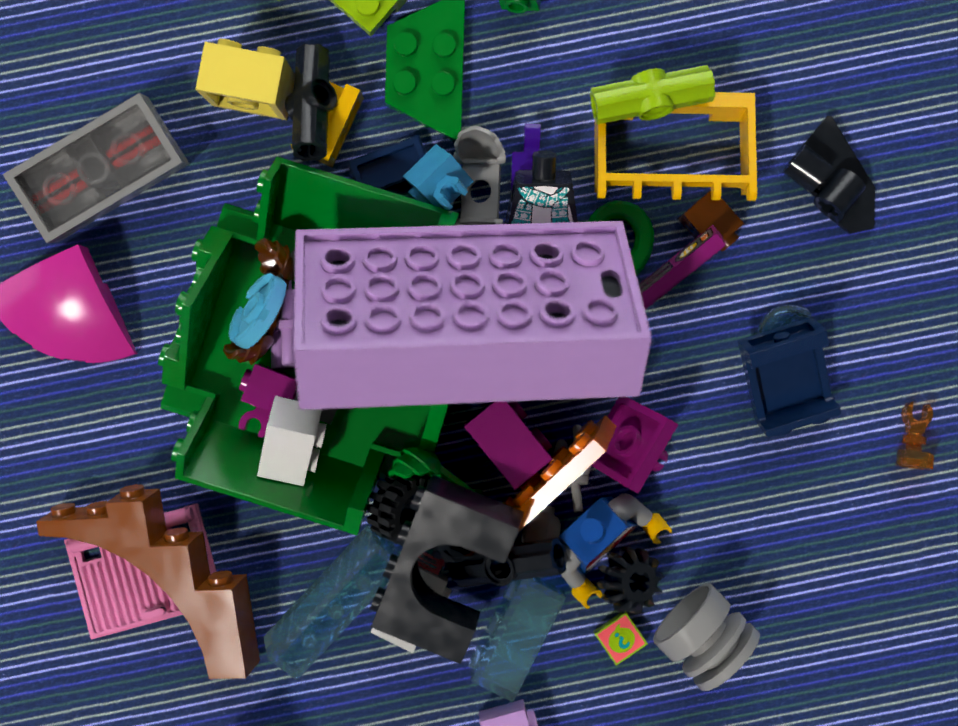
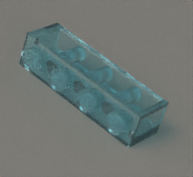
M369 524L264 636L267 659L296 680L306 672L374 599L378 587L384 588L389 583L390 579L383 577L391 554L399 556V552L390 541L372 532Z

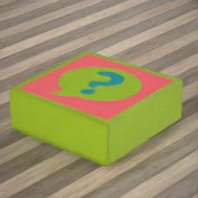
M627 612L619 613L593 631L616 666L648 645Z

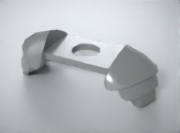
M475 125L460 131L454 143L455 152L453 157L459 164H463V169L474 181L467 188L468 193L465 196L461 194V213L456 225L503 224V219H499L501 164L506 162L505 150L496 134L489 129ZM478 181H486L491 188L489 198L482 203L475 202L471 197V188Z

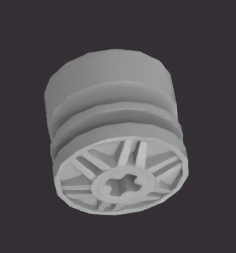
M711 583L703 584L685 596L663 619L653 637L654 644L671 661L685 659L682 666L683 672L688 677H693L694 683L702 691H710L731 678L752 655L760 638L759 631L751 623H746L745 617L740 612L728 615L731 604Z

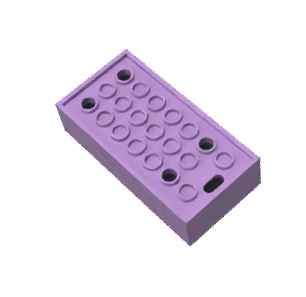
M623 221L296 230L294 358L300 410L640 396L652 337Z

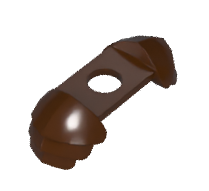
M267 238L257 241L255 250L258 251V259L261 262L260 272L262 274L271 273L284 279L287 284V291L289 281L294 279L293 259L288 245L283 247L277 240L272 242ZM281 308L266 333L249 349H242L232 341L231 344H226L223 351L227 358L236 359L239 363L248 361L251 365L262 358L275 341L273 334Z

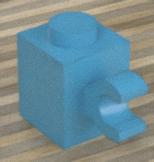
M437 144L403 175L404 179L412 186L408 194L413 199L444 208L445 210H450L453 207L451 203L460 194L465 196L468 193L467 188L474 182L455 158Z

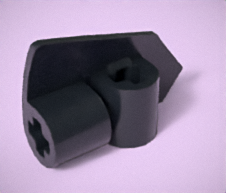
M827 116L787 164L783 173L814 196L815 206L848 234L872 230L875 228V186L833 117Z

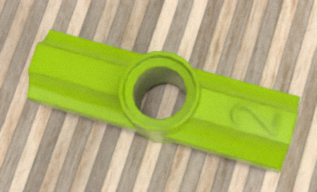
M708 65L668 73L659 68L649 69L637 73L628 81L611 83L590 89L591 109L597 124L637 116L641 120H655L669 115L674 109L712 102L715 98V80L712 70L709 69Z

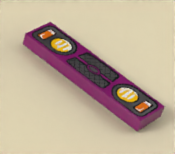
M714 225L710 226L639 284L645 310L725 247V241Z

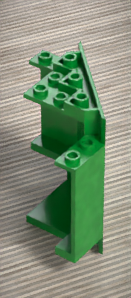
M276 156L269 170L263 169L259 176L256 190L262 193L255 211L225 203L217 227L211 226L204 239H197L192 251V261L196 262L193 282L187 292L181 291L175 305V313L179 316V327L172 343H166L160 352L158 365L163 367L162 383L167 385L161 401V409L189 417L186 429L188 433L185 439L179 438L171 456V460L176 462L175 479L358 536L367 511V504L371 500L369 497L371 492H374L378 478L385 479L384 475L392 468L393 461L401 456V451L405 448L418 447L435 453L449 404L339 408L332 425H326L322 447L313 446V448L320 449L315 473L307 471L304 486L258 477L257 473L264 438L258 436L261 423L258 419L253 418L249 421L246 430L239 429V421L242 415L256 409L255 406L240 401L243 391L239 390V386L245 371L248 368L253 370L255 364H262L271 368V350H268L262 358L252 365L248 361L239 363L236 359H228L223 350L226 344H231L228 335L230 323L236 309L240 306L244 308L249 299L245 297L249 288L257 279L264 275L260 272L261 262L258 259V251L255 250L256 242L263 238H267L272 242L277 240L283 247L288 245L290 253H292L295 249L296 230L456 225L459 213ZM294 274V279H292V289H294V290H295V274ZM296 368L277 370L296 378Z

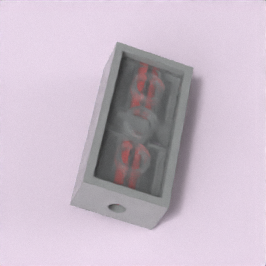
M138 93L2 175L45 242L56 243L188 166L189 162L149 97Z

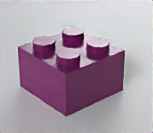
M517 401L491 402L464 424V427L515 490L553 460L547 453L553 446L537 427H534L531 431L526 427L522 420L528 415Z

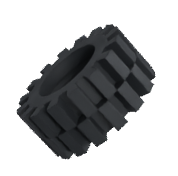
M386 474L384 475L386 482L379 480L376 484L379 488L378 492L372 491L369 497L374 500L373 504H367V512L372 513V515L367 517L368 524L372 525L370 529L376 535L395 544H398L396 541L404 521L407 520L413 523L417 511L410 509L418 486L427 488L430 481L415 474L408 479L396 475L390 477Z

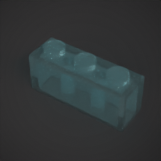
M539 577L514 580L507 585L503 597L508 600L501 613L496 610L494 611L485 630L490 636L484 647L477 645L468 663V667L472 668L471 682L511 702H514L566 599L564 590Z

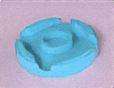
M267 273L257 279L249 288L245 297L249 299L244 308L240 306L236 309L229 327V338L242 349H249L269 329L286 295L287 284L284 279Z

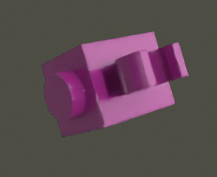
M255 364L253 370L248 368L239 386V390L243 391L240 401L253 405L256 409L242 415L239 421V429L246 430L249 421L256 418L261 423L258 436L264 438L275 396L294 400L298 392L297 378L262 364Z

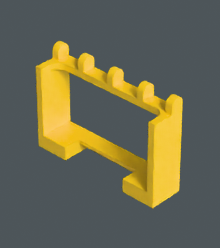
M715 92V98L712 102L677 108L670 113L709 114V121L739 122L741 175L606 173V123L597 124L595 120V193H597L598 199L606 198L608 186H632V199H641L642 186L671 187L672 200H681L682 187H711V200L719 201L721 200L722 188H741V195H746L747 201H756L755 93ZM634 117L622 120H633Z

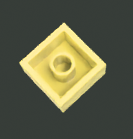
M218 39L217 44L204 42L195 89L212 106L282 120L288 119L285 100L293 92L295 73L285 57L281 56L280 51L264 46H258L257 51L241 49L242 45L228 39Z

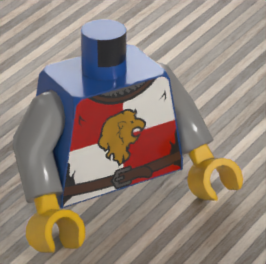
M620 494L615 498L612 496L600 498L559 536V541L565 544L568 555L566 571L561 575L572 588V595L586 609L590 608L587 604L588 598L592 594H596L601 598L602 592L586 578L585 574L638 525L643 528L654 544L661 543L657 537L660 531L668 530L669 533L672 532L670 526L659 513H652L630 494Z

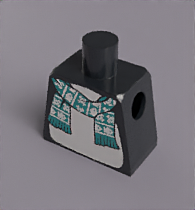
M547 150L536 151L532 157V170H518L515 172L505 224L578 222L571 172L556 170L557 154L555 152Z

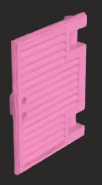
M198 503L164 512L167 530L172 529L171 527L188 523L190 532L203 531L210 574L217 572ZM70 538L64 540L91 640L183 615L173 600L147 574L124 558L99 547L102 557L85 561L83 551L98 546Z

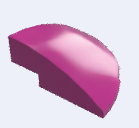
M77 244L32 265L0 283V320L13 334H16L30 344L32 348L61 360L69 359L85 361L86 363L111 362L137 354L109 286L102 282L88 247Z

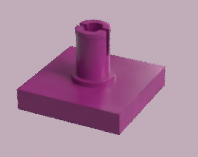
M618 397L607 416L617 427L606 452L591 466L639 494L651 471L657 472L664 467V465L657 462L660 458L667 462L668 453L665 447L678 424L628 397Z

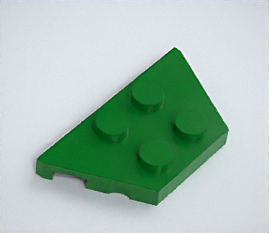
M441 0L387 25L386 106L401 114H406L417 123L427 128L430 127L449 137V140L453 142L458 138V133L462 131L465 0Z

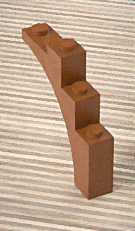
M141 484L129 485L119 490L120 493L109 501L94 502L86 507H75L74 503L55 505L50 508V513L36 521L39 536L70 538L96 545L124 558L147 574L173 600L188 621L202 650L209 679H246L260 662L247 574L232 575V572L227 570L210 574L203 531L188 532V529L183 527L167 530L160 489H144V485Z

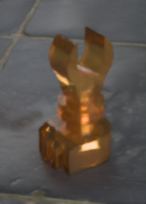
M913 402L906 403L901 411L907 435L902 437V443L906 444L905 450H897L896 466L919 470H933L934 455L922 452V446H926L927 438L923 437V434L933 418V409L930 404L923 405L922 417L918 421L912 414Z

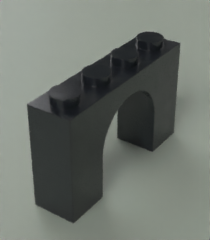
M432 475L427 488L418 486L410 509L417 511L413 523L405 520L396 543L403 545L399 556L391 554L383 577L390 580L386 589L378 587L370 606V610L377 612L371 628L461 664L475 633L481 611L446 598L432 590L421 576L418 557L428 549L439 545H457L505 564L520 529L524 511Z

